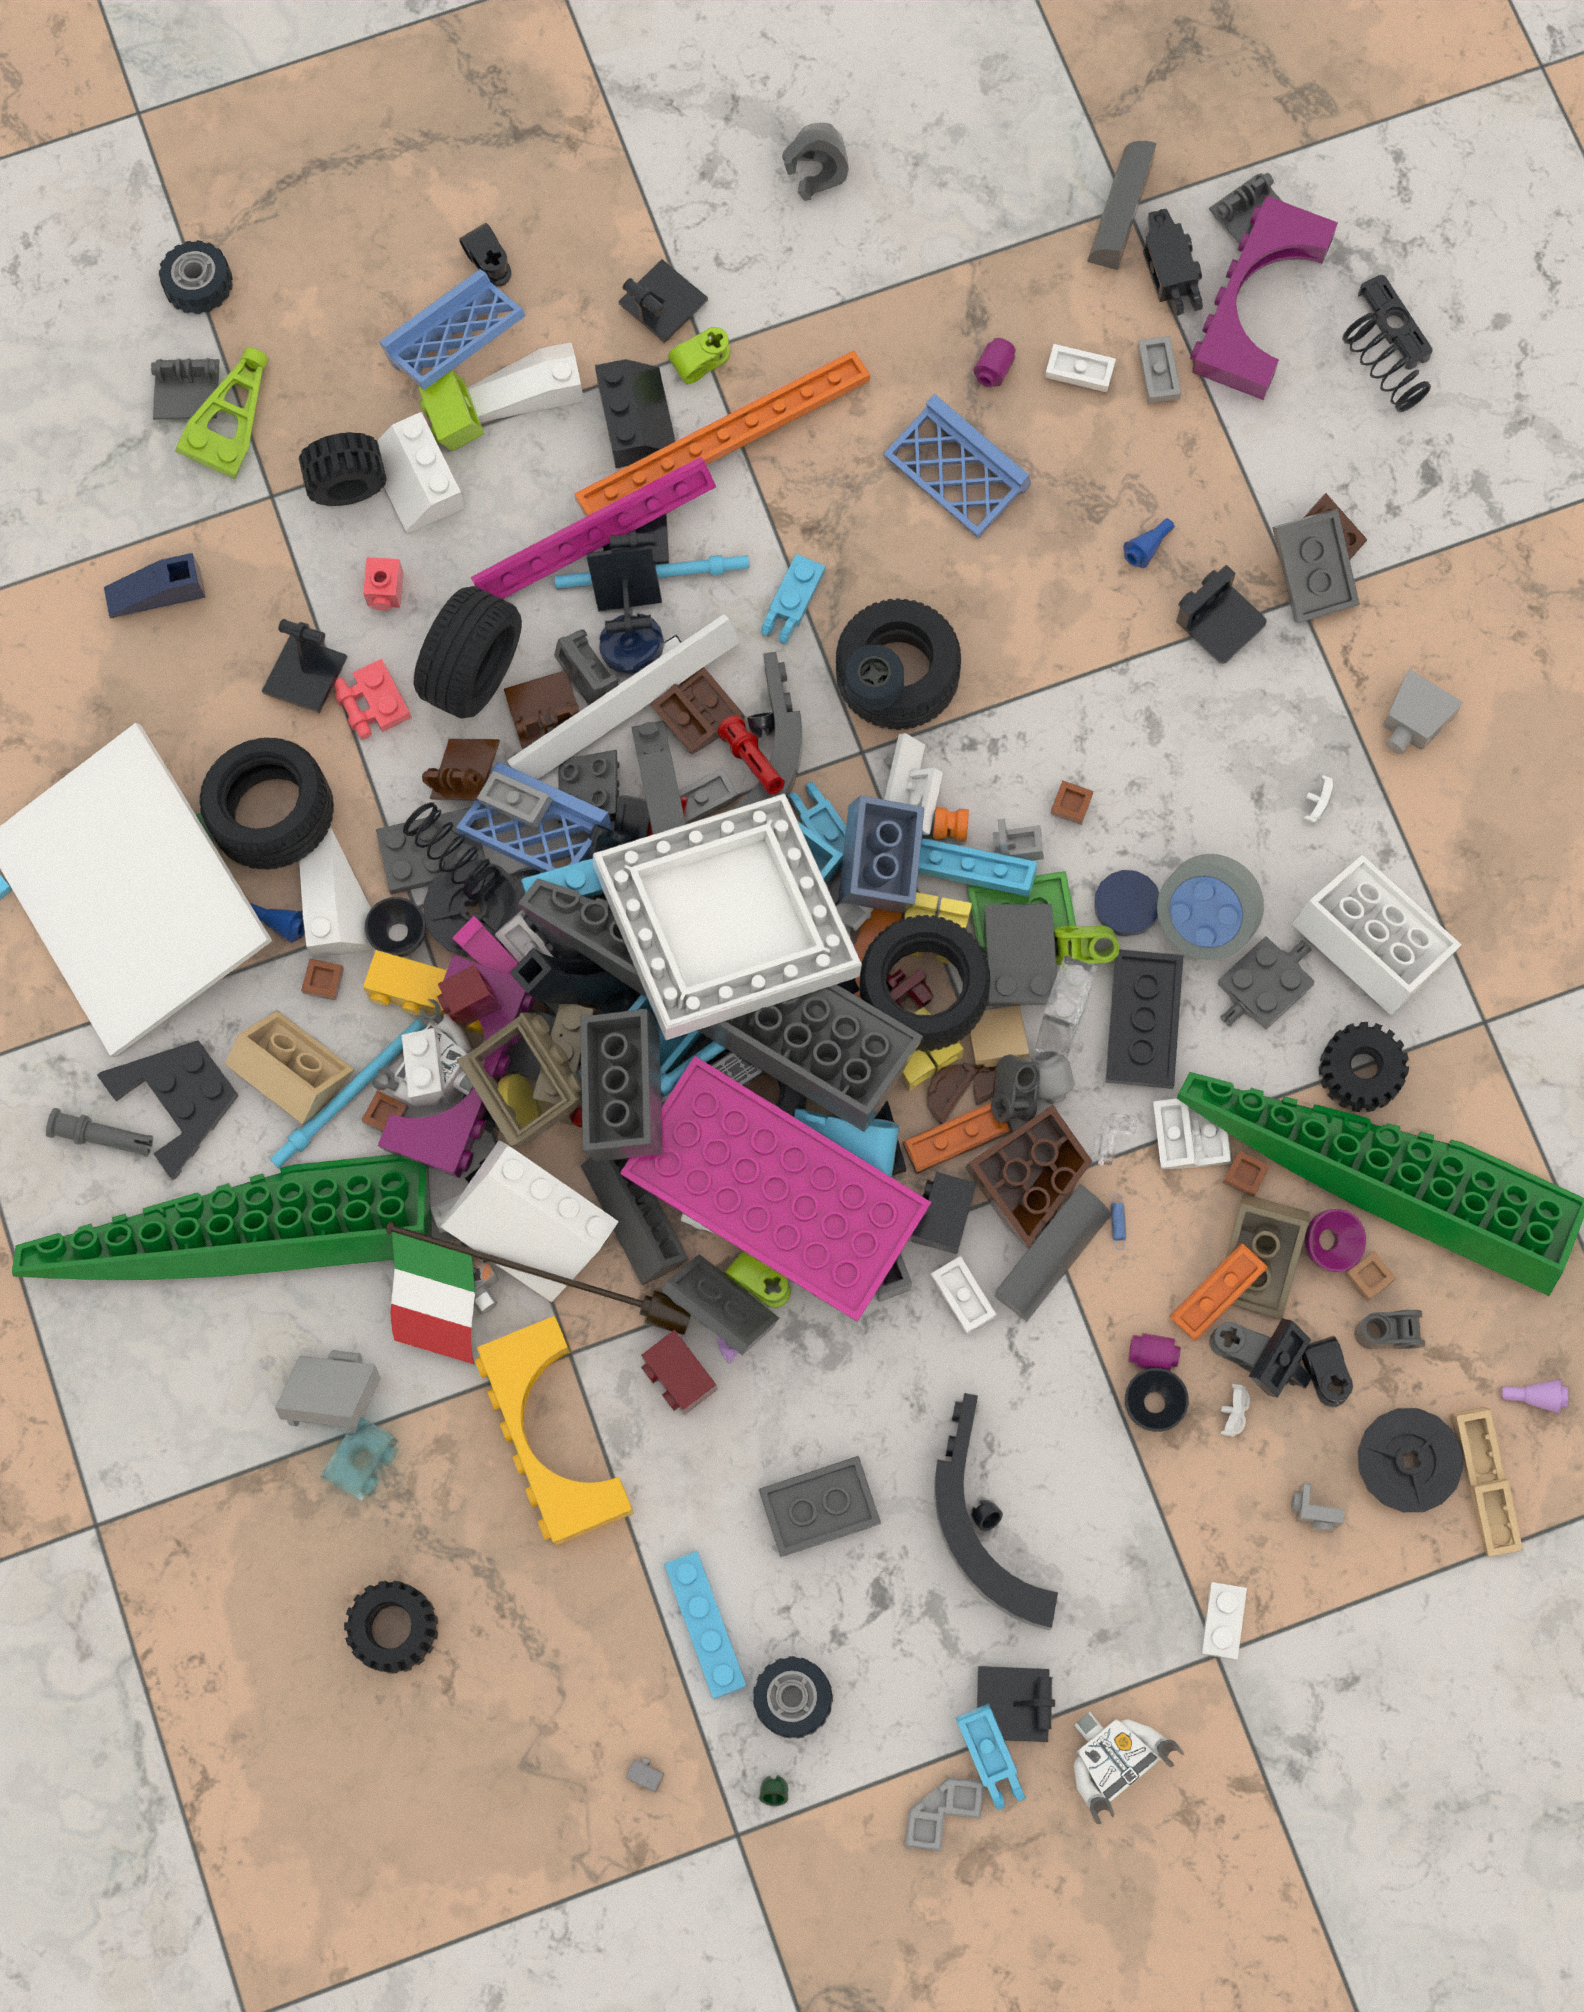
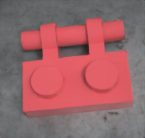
M382 659L353 672L352 674L357 682L356 685L348 687L344 678H338L333 686L336 691L335 698L338 704L344 706L349 716L347 721L351 729L357 731L360 739H366L372 735L368 725L376 721L383 732L412 718ZM365 697L370 709L361 711L356 700Z

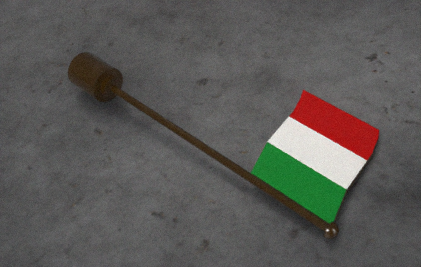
M389 1222L386 1225V1232L389 1235L392 1232L395 1266L390 1310L391 1326L394 1340L475 1365L471 1344L475 1300L472 1257L640 1307L639 1315L645 1316V1324L671 1332L675 1330L681 1335H685L691 1314L675 1304L663 1292L654 1290L652 1296L645 1295L644 1300L641 1301L395 1226V1222Z

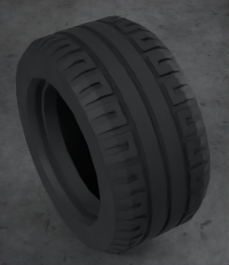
M476 586L461 588L455 592L440 610L421 647L415 666L413 683L419 698L460 719L474 717L481 712L497 691L514 657L522 628V618L517 607Z
M264 737L248 740L236 745L215 761V764L210 767L202 782L199 804L204 823L220 849L230 859L243 866H249V868L253 869L264 868L265 870H270L271 868H282L298 862L318 847L331 826L334 802L328 782L311 754L292 741ZM282 779L291 781L299 787V797L296 805L284 820L271 827L257 829L242 826L236 822L235 811L240 798L254 785L265 780Z
M916 915L913 918L910 916L907 919L903 918L899 922L892 923L891 926H887L884 931L878 933V937L875 936L873 942L868 946V950H866L862 960L860 972V998L922 1035L923 1039L916 1051L921 1050L924 1052L926 1050L934 1051V1049L941 1050L943 1047L947 1048L951 1044L954 1045L959 1040L964 1039L966 1035H969L971 1030H974L976 1024L981 1020L987 1005L991 978L989 963L986 960L987 956L983 952L982 946L979 945L978 940L974 939L973 935L968 933L964 927H960L961 925L958 923H953L952 920H945L943 917L938 918L934 915L932 917H929V915ZM916 952L935 953L946 958L957 968L963 982L961 994L958 1000L945 1011L934 1015H916L902 1009L891 997L886 985V979L891 968L903 957Z

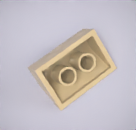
M278 1010L238 1034L225 1062V1065L237 1073L239 1077L245 1079L263 1093L265 1097L271 1099L302 1124L313 1118L331 1101L355 1070Z

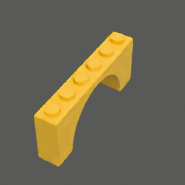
M552 1316L477 1347L480 1357L475 1359L477 1368L482 1378L489 1377L493 1389L487 1391L494 1410L501 1408L505 1421L500 1423V1427L507 1443L513 1441L518 1453L512 1455L519 1474L526 1473L531 1486L526 1487L525 1491L532 1508L539 1506L543 1519L538 1520V1524L544 1539L548 1540L551 1538L552 1542L557 1546L634 1514L619 1477L593 1483L563 1478L543 1466L534 1456L528 1444L524 1428V1413L529 1393L536 1380L547 1367L570 1353L556 1317Z

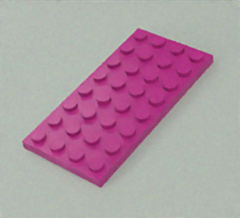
M696 1056L693 1057L662 1106L663 1154L629 1158L620 1172L625 1178L856 1322L861 1318L931 1204L929 1200Z

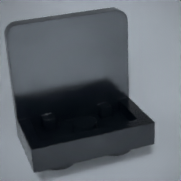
M1227 565L1219 572L1216 570L1210 572L1202 581L1201 585L1203 586L1196 593L1190 591L1182 598L1178 604L1180 609L1176 623L1222 664L1228 662L1267 623L1266 618L1232 587L1236 573Z

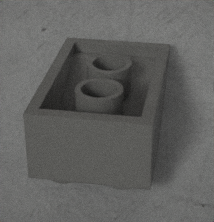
M1052 904L984 905L985 954L991 976L986 1006L1054 1005L1057 1003V967Z

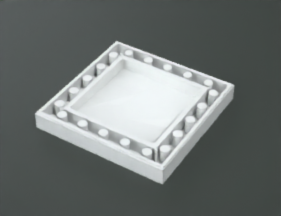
M785 793L593 854V868L665 1040L860 977L862 964Z

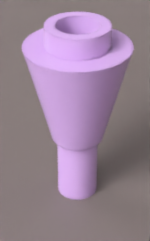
M1561 1379L1527 1385L1526 1387L1503 1386L1502 1400L1525 1401L1526 1404L1560 1414L1561 1407L1568 1408V1387L1561 1386Z

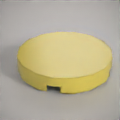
M519 1073L503 1076L498 1082L497 1089L506 1104L514 1109L516 1120L521 1128H524L539 1117L536 1100L532 1099L533 1090L525 1077Z

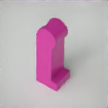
M475 916L452 938L480 965L511 975L509 972L518 964L512 955L489 933Z

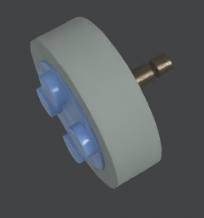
M1203 854L1183 862L1165 881L1158 896L1157 913L1164 933L1177 948L1196 958L1216 960L1235 954L1255 934L1263 918L1264 899L1257 880L1244 865L1227 856Z

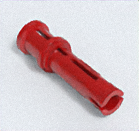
M735 715L724 719L718 727V736L722 741L728 742L730 752L735 758L743 759L768 794L774 795L779 793L783 789L785 781L758 748L757 737L746 730V724L740 716Z

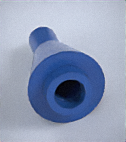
M1166 518L1154 530L1152 529L1125 542L1123 549L1127 562L1135 567L1146 568L1160 546L1162 539L1174 529V523Z
M252 903L250 904L260 921L264 922L265 925L290 943L295 942L304 935L303 911L266 909Z

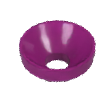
M1329 1209L1320 1212L1310 1221L1305 1234L1307 1254L1317 1266L1324 1270L1343 1272L1351 1269L1361 1260L1365 1252L1366 1233L1361 1221L1353 1213L1343 1209ZM1328 1229L1333 1233L1335 1241L1330 1249L1325 1250L1320 1245L1319 1238L1321 1233Z

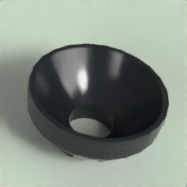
M390 897L379 901L371 908L365 920V934L370 945L375 950L403 957L413 953L423 942L426 934V921L421 909L414 902L403 897ZM395 924H403L408 928L407 936L401 941H394L389 938V930Z
M1150 1368L1136 1374L1128 1384L1124 1397L1126 1411L1131 1420L1138 1427L1151 1432H1164L1177 1426L1183 1420L1189 1405V1396L1183 1381L1173 1372L1162 1368ZM1158 1393L1163 1397L1165 1407L1161 1412L1152 1413L1146 1409L1144 1400L1148 1394Z

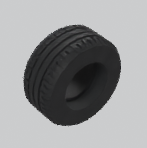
M896 598V600L888 599V601L882 600L880 603L875 602L871 606L868 605L865 607V610H860L844 627L836 649V678L843 700L848 703V707L853 709V712L858 714L861 719H865L868 723L872 722V725H878L880 728L888 727L891 730L893 728L896 730H901V728L909 729L910 727L915 728L917 725L922 726L925 722H930L932 718L935 719L938 717V714H941L949 706L958 688L960 678L961 648L956 632H953V627L949 625L948 620L944 619L942 614H938L937 610L931 609L928 605L924 606V603H918L916 600L909 601V599L905 598L904 600ZM901 642L913 645L924 653L929 660L927 674L916 683L904 686L899 699L891 706L882 710H866L858 707L849 699L845 690V665L848 658L857 649L866 645L883 646L889 643Z

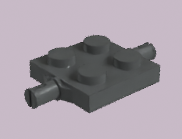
M1265 936L1218 980V985L1230 996L1234 1004L1220 1016L1221 1020L1230 1027L1242 1014L1254 1018L1267 1030L1314 986L1315 981L1301 969L1298 963L1305 955L1312 951L1310 946L1301 940L1294 949L1287 953Z

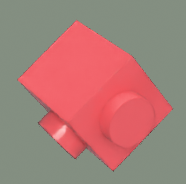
M367 557L363 594L368 606L382 611L390 610L391 607L400 608L404 571L399 559Z

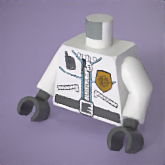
M427 999L435 1006L434 1014L428 1016L421 1008H419V1014L424 1019H433L436 1022L435 1026L429 1023L425 1030L435 1028L438 1032L445 1095L412 1102L408 1098L404 1061L395 1075L388 1068L378 1070L379 1073L387 1076L388 1083L386 1085L376 1080L372 1082L377 1090L389 1088L392 1090L393 1095L413 1106L437 1105L441 1101L451 1104L459 1092L468 1095L474 1088L457 1059L473 1051L464 1030L455 1021H452L448 1015L440 1013V1005L434 999Z
M1089 1712L1074 1724L1087 1741L1086 1744L1076 1751L1078 1757L1073 1764L1076 1789L1090 1808L1096 1824H1102L1098 1813L1102 1810H1108L1111 1816L1114 1817L1115 1813L1110 1801L1159 1760L1162 1759L1167 1766L1173 1767V1762L1168 1758L1169 1753L1178 1751L1181 1755L1184 1754L1175 1741L1167 1740L1150 1726L1130 1719H1125L1121 1722L1115 1719L1103 1728L1093 1714Z

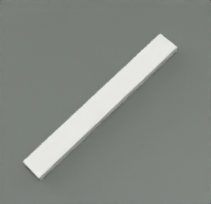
M723 614L507 760L509 766L538 780L655 701L674 684H680L739 644L741 641L730 619Z

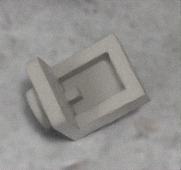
M998 819L999 832H993L995 852L1031 861L1044 859L1040 825L1007 830L1005 819Z
M1303 1483L1300 1485L1299 1491L1294 1490L1292 1495L1291 1511L1297 1512L1296 1521L1311 1523L1313 1530L1333 1532V1527H1339L1344 1523L1345 1509L1309 1505L1311 1484Z

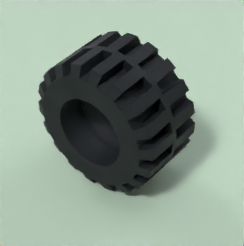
M346 432L325 436L310 443L308 447L301 451L302 454L299 455V463L309 500L316 502V504L326 506L354 504L380 492L381 488L386 484L385 481H387L377 440H374V437L364 433Z
M385 1580L378 1582L376 1586L369 1585L364 1588L365 1592L362 1595H356L353 1599L355 1601L353 1607H348L346 1615L349 1617L348 1622H344V1630L347 1631L348 1635L345 1638L347 1645L352 1648V1653L357 1659L372 1669L390 1674L412 1670V1666L420 1665L425 1661V1655L432 1652L434 1648L432 1646L434 1639L437 1640L438 1631H436L438 1617L434 1614L433 1610L435 1608L432 1603L428 1601L422 1592L401 1581L393 1580V1582H387ZM389 1606H398L406 1610L410 1615L411 1631L408 1638L400 1646L390 1649L384 1648L374 1640L372 1634L373 1622L378 1613Z

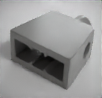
M1409 669L1383 724L1385 728L1393 732L1386 742L1387 747L1397 754H1403L1410 743L1419 749H1424L1455 718L1463 702Z

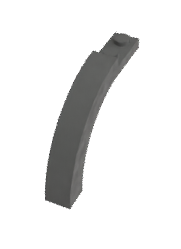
M776 652L763 654L765 674L775 722V741L769 762L780 777L784 779L785 785L779 793L770 795L764 790L762 784L758 782L742 801L728 811L784 793L788 799V795H790L799 772L802 756L800 710L793 711L790 692H783L782 682H787L786 668L784 662L778 663Z
M664 721L646 722L642 725L631 727L653 835L686 825Z

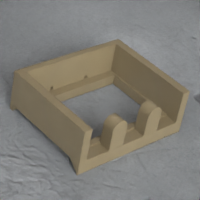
M560 1004L550 1037L554 1043L560 1045L566 1052L568 1057L566 1062L572 1072L576 1073L578 1065L581 1066L580 1017L595 1015L594 1009L575 1004ZM542 1066L532 1097L539 1105L538 1116L562 1100ZM572 1112L559 1122L573 1125L571 1123L573 1118Z
M536 1013L519 1014V1017L469 1054L457 1059L510 1147L527 1145L582 1105L581 1077L577 1073L572 1072L566 1062L568 1060L566 1052L560 1045L554 1043L548 1034L550 1028L547 1022ZM520 1032L562 1098L560 1102L524 1128H521L516 1120L514 1109L506 1104L498 1091L497 1082L488 1075L481 1063L482 1060Z

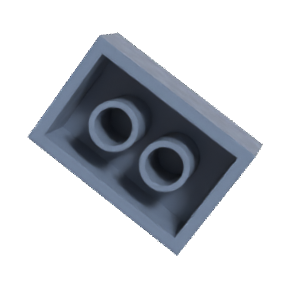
M862 795L848 805L839 902L904 913L915 905L924 807Z

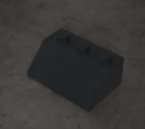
M628 359L595 365L615 468L629 466L675 442L659 367Z

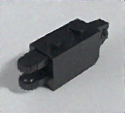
M1167 208L1148 213L1149 233L1146 236L1143 255L1159 302L1170 300L1175 316H1179L1184 313V304L1181 297L1188 295L1194 311L1202 310L1203 302L1198 288V281L1202 279V272L1199 262L1193 261L1191 255L1193 247L1190 235L1188 233L1184 234L1181 223L1174 224Z

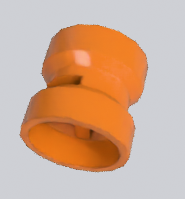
M936 807L933 840H944L946 837H950L958 842H966L969 809L959 808L957 811H948L946 807Z

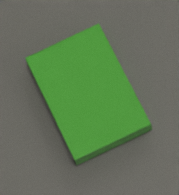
M1066 871L1035 876L1029 897L979 886L967 887L969 903H972L971 916L975 938L978 940L979 945L982 946L983 952H985L984 905L1052 904L1054 929L1060 926H1076Z

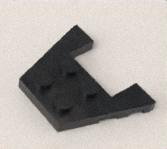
M199 1040L97 1074L116 1102L146 1081L180 1128L182 1134L154 1153V1156L172 1180H175L180 1175L182 1167L190 1157L195 1155L200 1148V1143L209 1131L216 1127L239 1096Z

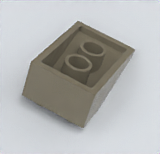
M1247 1194L1242 1195L1226 1258L1243 1242L1268 1268L1232 1304L1233 1306L1282 1319L1309 1224V1211Z

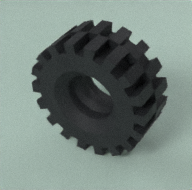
M1360 1022L1356 1027L1352 1023L1347 1025L1343 1031L1340 1029L1334 1034L1321 1055V1064L1319 1066V1075L1323 1076L1321 1080L1323 1089L1328 1087L1330 1091L1327 1095L1331 1100L1336 1097L1340 1100L1339 1106L1343 1108L1347 1105L1353 1106L1352 1111L1360 1112L1362 1108H1366V1112H1371L1378 1106L1383 1108L1390 1100L1396 1097L1405 1084V1078L1409 1073V1066H1406L1409 1057L1407 1052H1402L1404 1044L1401 1039L1397 1042L1393 1039L1395 1035L1393 1031L1389 1029L1385 1033L1381 1031L1383 1025L1375 1023L1373 1027H1368V1022ZM1359 1054L1370 1055L1377 1063L1376 1074L1368 1079L1356 1076L1351 1068L1352 1059Z

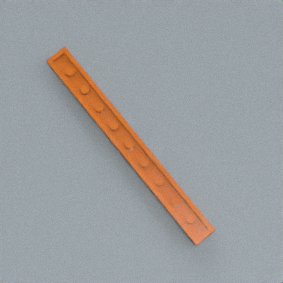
M853 350L576 492L575 500L585 516H588L699 457H702L705 464L708 465L869 382L870 374Z

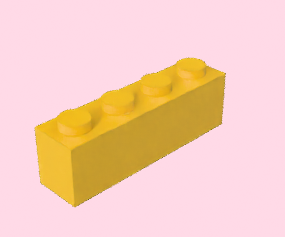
M375 950L363 989L367 996L370 997L369 1000L375 1004L389 1006V1003L402 1006L401 1009L403 1011L418 1016L420 1015L419 1008H421L425 1013L433 1015L435 1006L427 999H434L439 1003L437 996L442 994L438 983L444 980L447 970ZM440 1005V1013L442 1015L446 1014L442 1006ZM479 1020L465 1027L472 1032L484 1034Z

